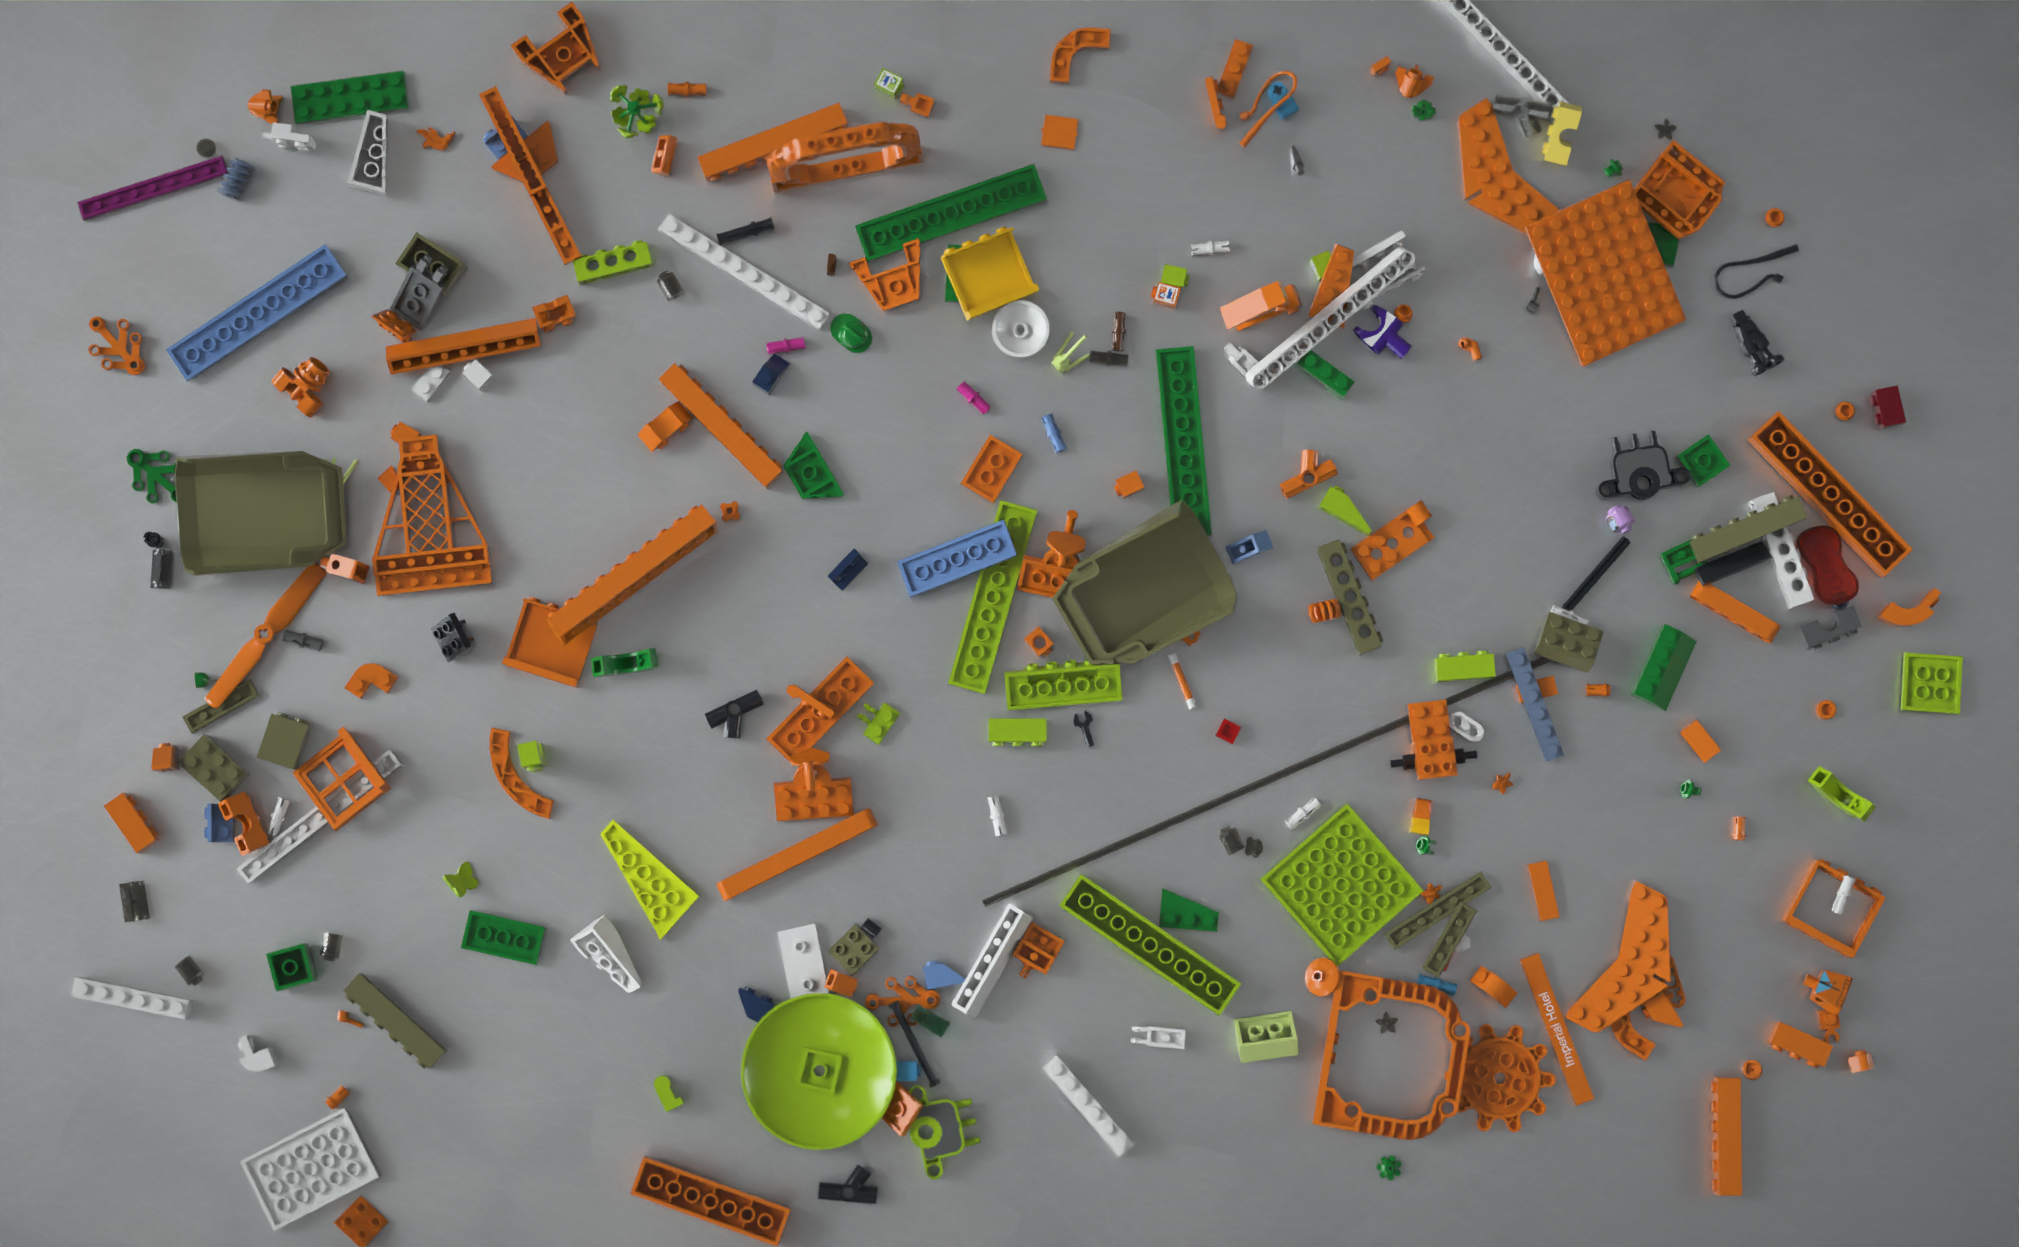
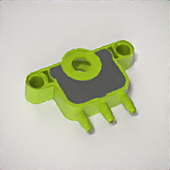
M915 1085L909 1092L912 1094L914 1089H921L923 1097L917 1100L924 1106L911 1125L910 1137L912 1142L921 1149L927 1176L930 1179H938L943 1173L941 1158L959 1154L964 1147L981 1143L980 1137L964 1139L962 1128L972 1126L977 1122L976 1118L960 1120L958 1112L959 1108L972 1105V1100L963 1099L954 1102L951 1099H940L928 1102L925 1088L921 1085ZM929 1125L932 1127L933 1136L930 1139L920 1137L919 1128L921 1126ZM932 1165H937L940 1168V1173L936 1176L931 1175L929 1172V1167Z

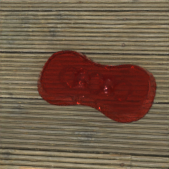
M1825 525L1814 526L1803 531L1797 538V549L1812 570L1813 587L1816 596L1828 605H1838L1853 599L1858 593L1859 582L1856 575L1844 562L1842 541L1837 531Z

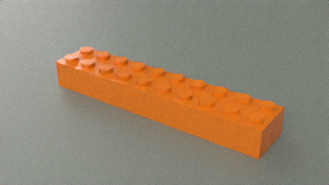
M1780 411L1772 415L1747 439L1880 578L1886 576L1913 550Z
M703 505L693 507L689 510L687 516L675 520L673 526L668 530L663 529L660 531L656 539L645 542L642 545V549L637 553L635 551L632 552L622 564L617 563L607 575L599 576L595 580L596 583L592 586L584 587L577 597L568 599L564 603L565 606L559 610H553L547 618L551 630L565 646L718 533L716 521Z

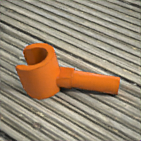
M338 1012L337 1018L340 1022L362 1028L363 1023L348 1018L349 1012Z

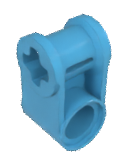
M1275 82L1269 87L1267 95L1272 104L1275 105L1289 92L1283 83ZM1275 89H1276V90H1278V89L1281 90V92L1279 93V95H1278V94H1273V91H1274ZM1291 96L1277 108L1276 112L1284 120L1299 111V108Z

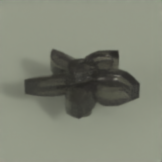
M1667 118L1664 120L1663 125H1654L1660 131L1658 139L1665 136L1667 139L1672 140V132L1677 129V126H1669Z
M1385 1012L1383 1019L1375 1021L1378 1025L1382 1026L1380 1033L1383 1034L1387 1030L1395 1033L1393 1025L1398 1021V1018H1390L1389 1014Z

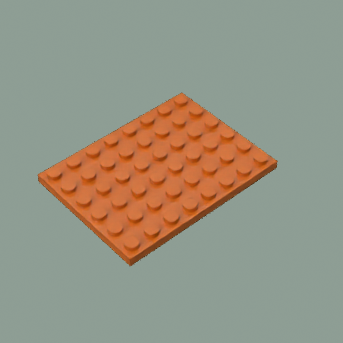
M1630 180L1623 181L1524 226L1581 366L1584 367L1686 320Z

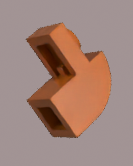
M1480 966L1470 980L1472 984L1487 993L1493 1000L1505 1008L1517 995V992L1510 985L1483 966Z

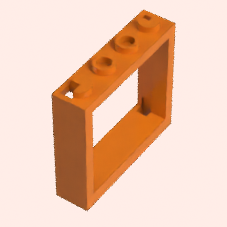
M1820 859V861L1813 860L1781 921L1848 958H1854L1886 897L1881 895L1882 892L1877 888L1871 887L1870 889L1864 885L1865 882L1863 880L1854 878L1856 882L1853 889L1873 899V902L1849 947L1792 916L1817 869L1841 882L1844 875H1848V872L1843 869L1837 868L1836 870L1830 867L1831 863L1823 859Z

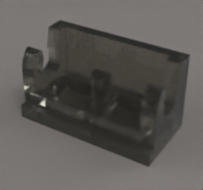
M135 881L119 884L125 922L130 923L150 919L145 882Z

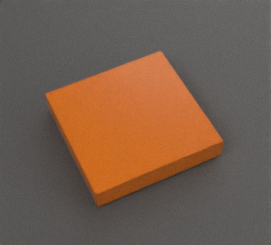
M896 1081L891 1102L881 1119L902 1137L906 1135L924 1105Z

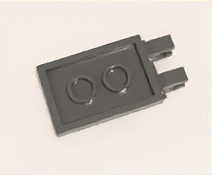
M428 254L421 258L419 263L410 267L390 307L393 312L420 331L425 327L445 288V282L442 280L449 271L444 265L437 269L435 274L428 271L427 269L433 260Z

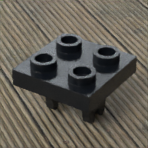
M455 612L447 615L431 628L433 636L437 640L447 662L455 660L471 648L470 643L475 640L473 636L467 638L462 628L466 621L465 619L459 621Z

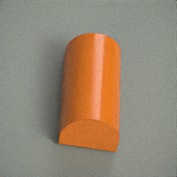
M671 135L659 136L651 169L652 173L670 176L678 138Z

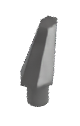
M1291 146L1292 169L1297 172V175H1303L1304 163L1296 147Z

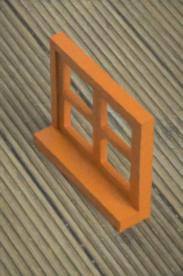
M344 727L337 731L339 736L293 772L298 782L336 832L391 789L352 734ZM344 746L357 764L339 776L327 759ZM324 762L336 780L319 792L307 775ZM362 770L374 788L357 801L345 782ZM342 786L354 804L339 816H336L325 801V798Z

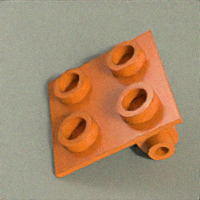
M386 309L371 316L379 323L380 327L388 330V333L393 332L392 335H396V338L402 343L409 342L412 338L410 335L417 333L412 324L398 318V315L392 310Z
M362 1196L334 1222L358 1247H366L389 1223Z

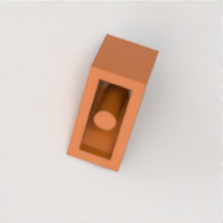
M170 743L158 744L159 748H153L152 771L166 772L179 770L176 746H170Z
M1660 992L1642 1004L1643 1008L1641 1011L1646 1019L1650 1018L1651 1021L1675 1027L1684 1026L1664 992Z

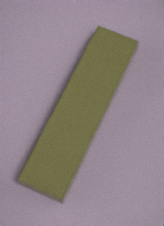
M249 679L238 685L219 708H213L206 703L183 716V719L191 734H194L258 698L260 695L252 680Z
M1462 901L1459 902L1424 962L1422 969L1437 978L1440 977L1476 915L1477 910Z

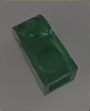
M921 1005L917 1006L911 1016V1019L939 1037L943 1036L950 1024L946 1019Z

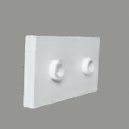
M816 924L777 931L790 998L813 993L829 994V989L824 987L827 979Z

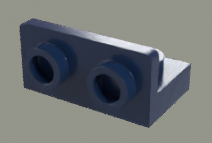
M853 549L828 575V578L843 591L868 565V562L860 556L856 549Z

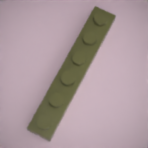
M1479 872L1384 933V936L1393 950H1396L1452 914L1460 901L1467 904L1492 887L1483 873Z

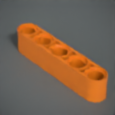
M1698 581L1690 594V597L1767 643L1771 644L1781 628L1776 622L1711 584L1702 586L1700 581Z

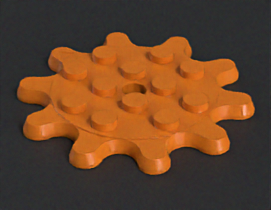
M1484 1024L1479 1029L1480 1042L1467 1050L1470 1062L1469 1067L1464 1069V1075H1467L1466 1087L1462 1086L1461 1088L1464 1100L1463 1106H1459L1457 1112L1462 1113L1467 1109L1476 1110L1479 1115L1477 1127L1481 1131H1488L1494 1120L1502 1119L1505 1121L1509 1131L1518 1132L1521 1129L1520 1116L1524 1111H1531L1535 1115H1543L1546 1111V1106L1539 1099L1538 1092L1541 1088L1552 1087L1556 1083L1554 1074L1543 1072L1539 1068V1061L1546 1056L1547 1048L1544 1044H1536L1531 1048L1525 1047L1522 1043L1524 1032L1519 1025L1512 1026L1505 1037H1498L1495 1035L1491 1025ZM1448 1070L1446 1071V1073H1445V1075H1444L1445 1080L1447 1079ZM1499 1072L1505 1075V1081L1501 1084H1498L1494 1077Z

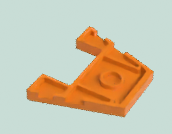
M920 239L902 244L908 260L907 264L875 275L871 274L866 257L849 262L851 268L856 272L859 279L864 283L883 311L920 299Z

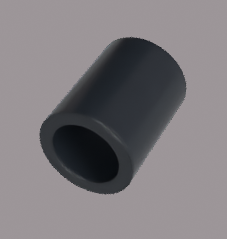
M868 918L860 929L875 939L882 928Z

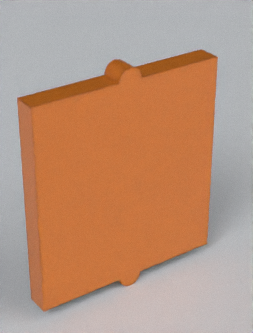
M1045 114L1044 128L1041 129L1043 132L1041 146L1074 150L1075 139L1078 136V119Z

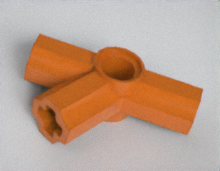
M1302 450L1300 474L1279 484L1287 500L1338 475V472L1331 459L1318 465V451ZM1304 476H1311L1313 483H1306Z

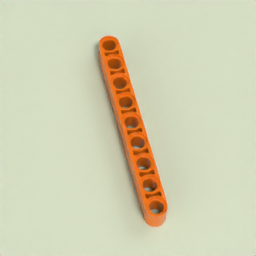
M867 808L718 882L716 886L723 900L727 901L878 826V823L871 809Z

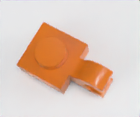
M902 93L900 103L912 106L910 112L928 118L935 99L917 93L915 97Z

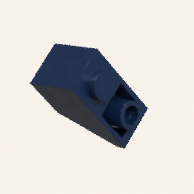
M745 986L744 989L740 987L738 990L746 1017L756 1022H759L776 1005L772 1003V998L764 994L762 997L755 995V990Z

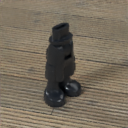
M1744 310L1730 316L1734 323L1732 326L1740 342V347L1745 357H1750L1753 368L1751 372L1754 377L1772 369L1785 360L1783 355H1773L1767 347L1770 345L1768 339L1759 330L1755 322L1750 319L1751 317L1745 314ZM1757 352L1761 353L1765 362L1761 361Z

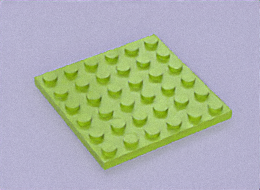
M1345 804L1260 879L1337 967L1424 891L1348 804Z

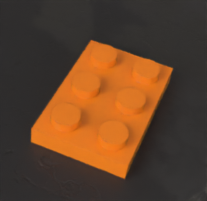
M989 435L960 484L994 504L1023 454Z

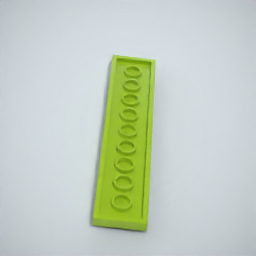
M1000 500L994 523L1002 520L1005 521L1018 556L980 571L949 678V685L981 694L986 693L1037 510Z

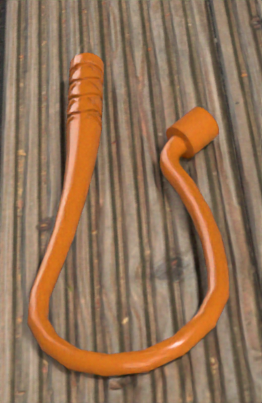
M1290 71L1275 73L1261 88L1252 110L1240 113L1241 120L1250 118L1256 111L1264 91L1276 77L1289 75L1293 78L1294 85L1292 90L1275 104L1240 141L1239 144L1243 148L1248 145L1277 108L1296 91L1298 82L1294 73Z

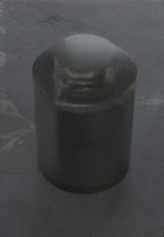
M665 271L658 275L657 283L668 301H672L684 293L673 272Z
M1229 825L1220 830L1221 834L1218 837L1228 856L1245 848L1235 827L1231 828Z
M323 932L319 954L323 956V960L334 961L335 958H339L343 935Z
M187 956L174 967L188 986L192 984L196 986L203 981L202 976L204 973L191 956Z

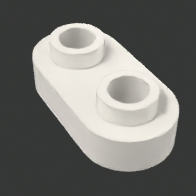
M1454 712L1449 716V725L1453 731L1470 742H1477L1482 739L1484 730L1479 723L1462 712ZM1455 718L1460 719V725H1455ZM1471 729L1476 730V736L1470 734Z

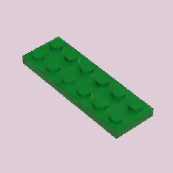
M404 71L290 86L295 124L366 115L367 110L384 113L409 109Z

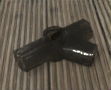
M1496 95L1493 106L1494 112L1510 114L1518 118L1526 137L1540 133L1542 128L1538 120L1549 122L1553 114V104L1532 101L1528 97L1520 99ZM1520 105H1524L1527 111H1523Z

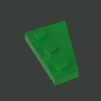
M1162 888L1159 927L1217 932L1219 912Z

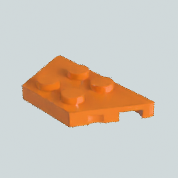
M546 121L523 140L541 176L559 162L551 126ZM508 153L491 166L494 171L501 172L523 183Z

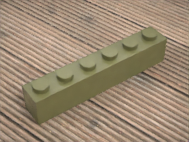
M1793 495L1783 498V503L1775 505V503L1764 506L1765 510L1759 513L1757 510L1746 514L1747 518L1732 519L1728 521V526L1723 528L1721 525L1710 529L1711 533L1706 535L1701 532L1692 536L1693 540L1689 544L1697 562H1703L1805 520L1808 517L1799 496L1793 498Z
M359 973L343 990L347 994L345 997L354 1004L356 1002L361 1007L359 1010L365 1016H372L375 1019L374 1024L381 1030L385 1028L389 1032L388 1036L396 1043L399 1041L403 1045L402 1049L411 1056L413 1054L418 1058L416 1062L424 1069L426 1067L429 1069L433 1068L447 1052L440 1043L364 974Z

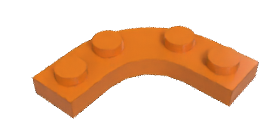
M1080 28L1070 32L1059 41L1052 55L1050 82L1069 84L1070 63L1076 52L1085 48L1109 49L1110 29Z
M1630 1012L1612 1024L1611 1029L1617 1041L1625 1049L1646 1061L1656 1044L1640 1035L1633 1028Z

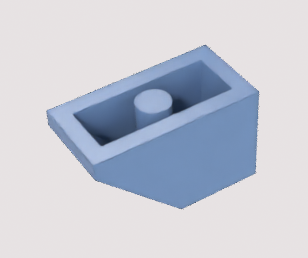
M1267 530L1251 534L1226 546L1232 564L1274 548Z
M938 960L926 962L927 966L923 967L927 990L965 982L964 977L943 963L938 964Z

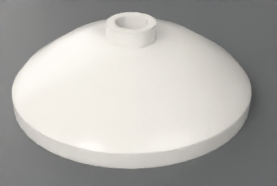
M1021 300L1013 301L1003 306L995 315L992 324V334L997 346L1007 355L1017 358L1029 357L1039 352L1046 344L1049 336V322L1043 310L1034 303ZM1019 328L1024 329V333L1018 334L1017 330Z

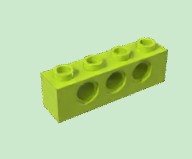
M643 240L634 241L632 245L626 247L618 245L613 247V250L607 252L605 249L595 252V255L591 256L583 254L579 259L573 260L579 285L654 267L649 246ZM629 253L636 254V258L633 261L626 260V256ZM610 258H617L616 265H608ZM597 262L599 263L598 269L590 270V264Z

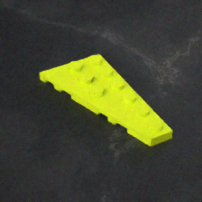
M612 820L600 835L661 940L700 896L616 821Z

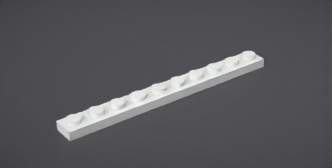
M668 214L659 228V231L815 328L820 330L829 317V312L672 215Z
M390 749L372 762L384 779L402 765ZM363 771L345 783L357 800L374 787ZM340 787L325 799L336 816L354 803L343 787ZM316 806L240 865L237 871L247 884H250L326 825L328 821Z

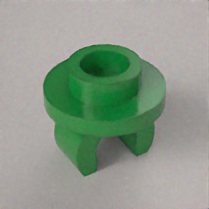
M1610 159L1612 165L1603 170L1606 176L1610 177L1616 172L1621 176L1622 165L1618 160Z
M1688 779L1682 783L1680 792L1683 798L1688 799L1691 795H1701L1702 788L1695 787L1692 780Z
M1421 836L1416 842L1417 852L1421 855H1433L1434 852L1429 849L1430 844H1437V842L1430 840L1428 836Z

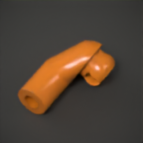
M1463 337L1459 340V347L1471 352L1473 361L1483 358L1477 341L1468 337Z

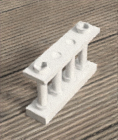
M1402 230L1353 258L1351 285L1357 281L1353 274V269L1360 266L1367 273L1372 269L1370 266L1372 258L1377 257V259L1382 261L1386 257V250L1391 247L1393 249L1398 247L1404 248L1402 241L1406 236ZM1404 254V255L1402 256V258H1401L1402 260L1405 259L1406 254ZM1413 264L1408 269L1409 275L1402 279L1400 277L1396 278L1393 284L1384 288L1362 308L1364 310L1374 305L1373 301L1411 279L1413 282L1420 279L1425 271L1424 266L1416 269ZM1391 266L1387 268L1388 273L1391 271ZM1377 278L1372 281L1373 285L1376 283ZM1362 290L1358 292V297L1361 296Z

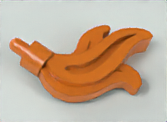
M430 127L427 128L430 132L425 129L416 131L425 137L426 141L423 143V148L425 149L432 147L436 150H445L455 135L453 131L445 137H440L437 131Z

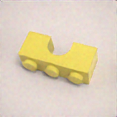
M1560 101L1558 107H1554L1552 118L1555 119L1553 125L1549 124L1547 131L1549 140L1548 143L1544 142L1542 148L1544 160L1567 166L1572 144L1561 139L1559 135L1567 128L1577 130L1582 114L1581 106Z

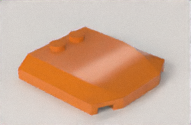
M1672 140L1634 187V191L1642 210L1679 240L1701 229L1721 203L1722 189L1725 181L1676 141Z

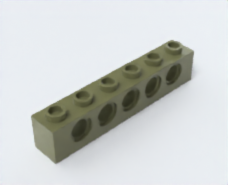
M1338 539L1317 547V553L1335 598L1341 606V613L1358 655L1380 648L1382 646L1381 642H1383L1382 636L1374 628V624H1376L1375 618L1367 610L1369 606L1365 595H1361L1359 590L1362 588L1361 583L1353 575L1352 571H1355L1352 561L1347 560L1345 554L1348 552L1344 542L1341 543ZM1332 557H1339L1342 561L1341 565H1333L1331 562ZM1339 575H1347L1348 583L1342 584L1338 579ZM1353 592L1356 596L1355 601H1348L1346 593ZM1360 610L1363 613L1362 619H1355L1353 611ZM1362 627L1369 629V637L1361 636L1360 629Z

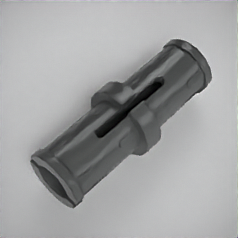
M287 629L284 631L282 638L284 642L296 644L300 648L307 647L318 651L322 649L323 639L307 636V633L300 634Z

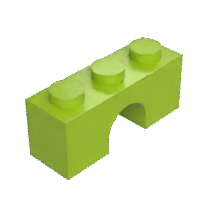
M531 741L517 744L522 768L535 773L543 771V767H547L542 743Z

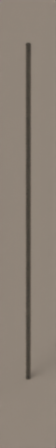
M1540 657L1531 661L1530 664L1532 669L1552 660ZM1510 670L1444 700L1447 701V706L1513 678V672ZM1409 715L986 898L982 902L985 907L990 906L1410 723Z

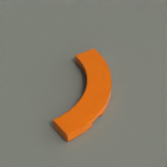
M491 728L489 740L492 767L499 783L506 793L521 807L533 814L550 819L554 800L545 798L531 790L521 780L513 766L509 748L511 732Z

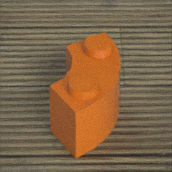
M677 401L668 406L655 419L647 423L637 435L651 452L657 448L662 450L678 432L683 433L690 427L688 423L693 417L680 401Z

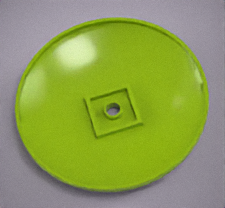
M828 993L796 996L771 1009L762 1017L751 1032L745 1045L741 1062L743 1092L748 1106L759 1123L781 1141L811 1150L841 1147L869 1132L887 1110L895 1090L897 1076L894 1049L881 1023L860 1004L848 998ZM817 1065H822L825 1068V1074L821 1077L814 1073Z

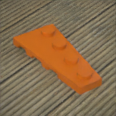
M1335 243L1308 312L1309 316L1314 317L1350 287L1354 257L1353 249ZM1347 302L1343 305V310L1347 307ZM1333 314L1329 316L1328 322L1332 320ZM1343 322L1339 327L1344 328L1345 322Z

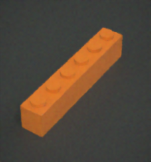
M1714 1077V1081L1711 1082V1092L1714 1093V1101L1711 1102V1111L1714 1113L1711 1130L1715 1136V1140H1712L1711 1143L1712 1152H1715V1160H1712V1171H1715V1179H1712V1190L1718 1196H1742L1741 1078Z

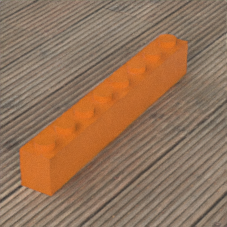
M836 103L700 155L698 160L706 181L711 180V182L720 180L721 176L725 174L733 175L738 173L741 168H752L757 165V162L762 160L767 162L771 152L792 142L794 139L848 128V123L840 103Z
M536 318L390 345L386 346V361L390 375L534 348L541 346L540 331Z
M674 363L659 378V381L767 489L783 474L781 470L782 465L775 458L771 460L767 456L769 452L762 445L758 447L754 443L756 439L749 432L745 434L740 429L742 425L735 418L731 420L727 416L729 412L722 405L718 407L713 402L715 398L708 391L704 393L700 389L702 385L695 378L691 380L687 376L689 372L682 365L678 367Z

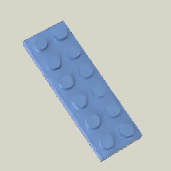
M1002 520L897 561L909 596L912 598L1015 558L1018 555L1006 523Z

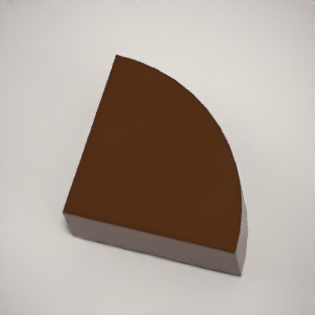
M835 254L828 255L827 276L835 275L837 262Z

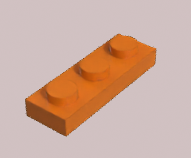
M1235 39L1219 82L1220 90L1216 91L1218 94L1234 99L1253 48L1252 44Z

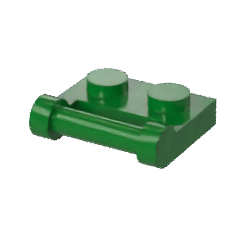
M1691 540L1660 554L1674 585L1680 583V580L1695 574L1694 569L1707 563L1705 560L1676 573L1674 568L1696 559L1689 544Z

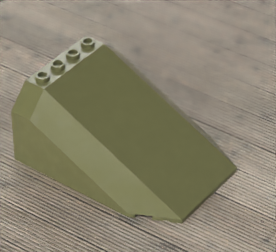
M304 451L177 457L175 468L180 553L185 572L196 576L307 567L347 544L342 467Z
M1181 500L1077 563L1052 599L1090 664H1133L1234 613L1238 596L1229 572L1196 514Z

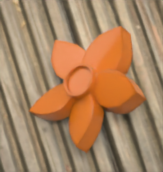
M1507 773L1504 777L1497 775V781L1493 784L1492 788L1504 794L1506 787L1513 786V783L1509 781L1511 773Z
M1429 883L1428 889L1421 893L1426 898L1428 905L1434 901V898L1438 899L1441 897L1438 892L1442 889V885L1434 887Z

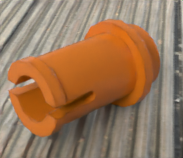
M1586 684V696H1604L1606 698V696H1610V684Z
M1735 816L1733 817L1734 833L1731 836H1733V840L1745 841V837H1747V834H1745L1746 817Z
M341 1085L334 1094L327 1097L325 1103L334 1110L338 1108V1105L350 1093Z

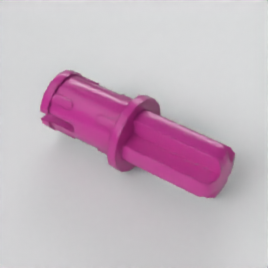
M803 337L788 340L784 338L782 341L770 342L766 345L768 354L788 353V351L805 349Z
M965 381L959 385L957 391L968 400L969 404L971 403L982 414H986L990 410V405L979 396V392L976 393Z

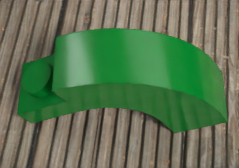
M656 648L633 653L591 658L593 677L617 676L653 670V668L658 667Z

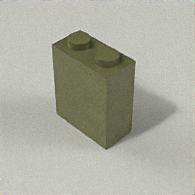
M278 712L275 715L271 713L257 758L296 770L311 726L306 725V720L297 717L294 721L288 719L289 715Z

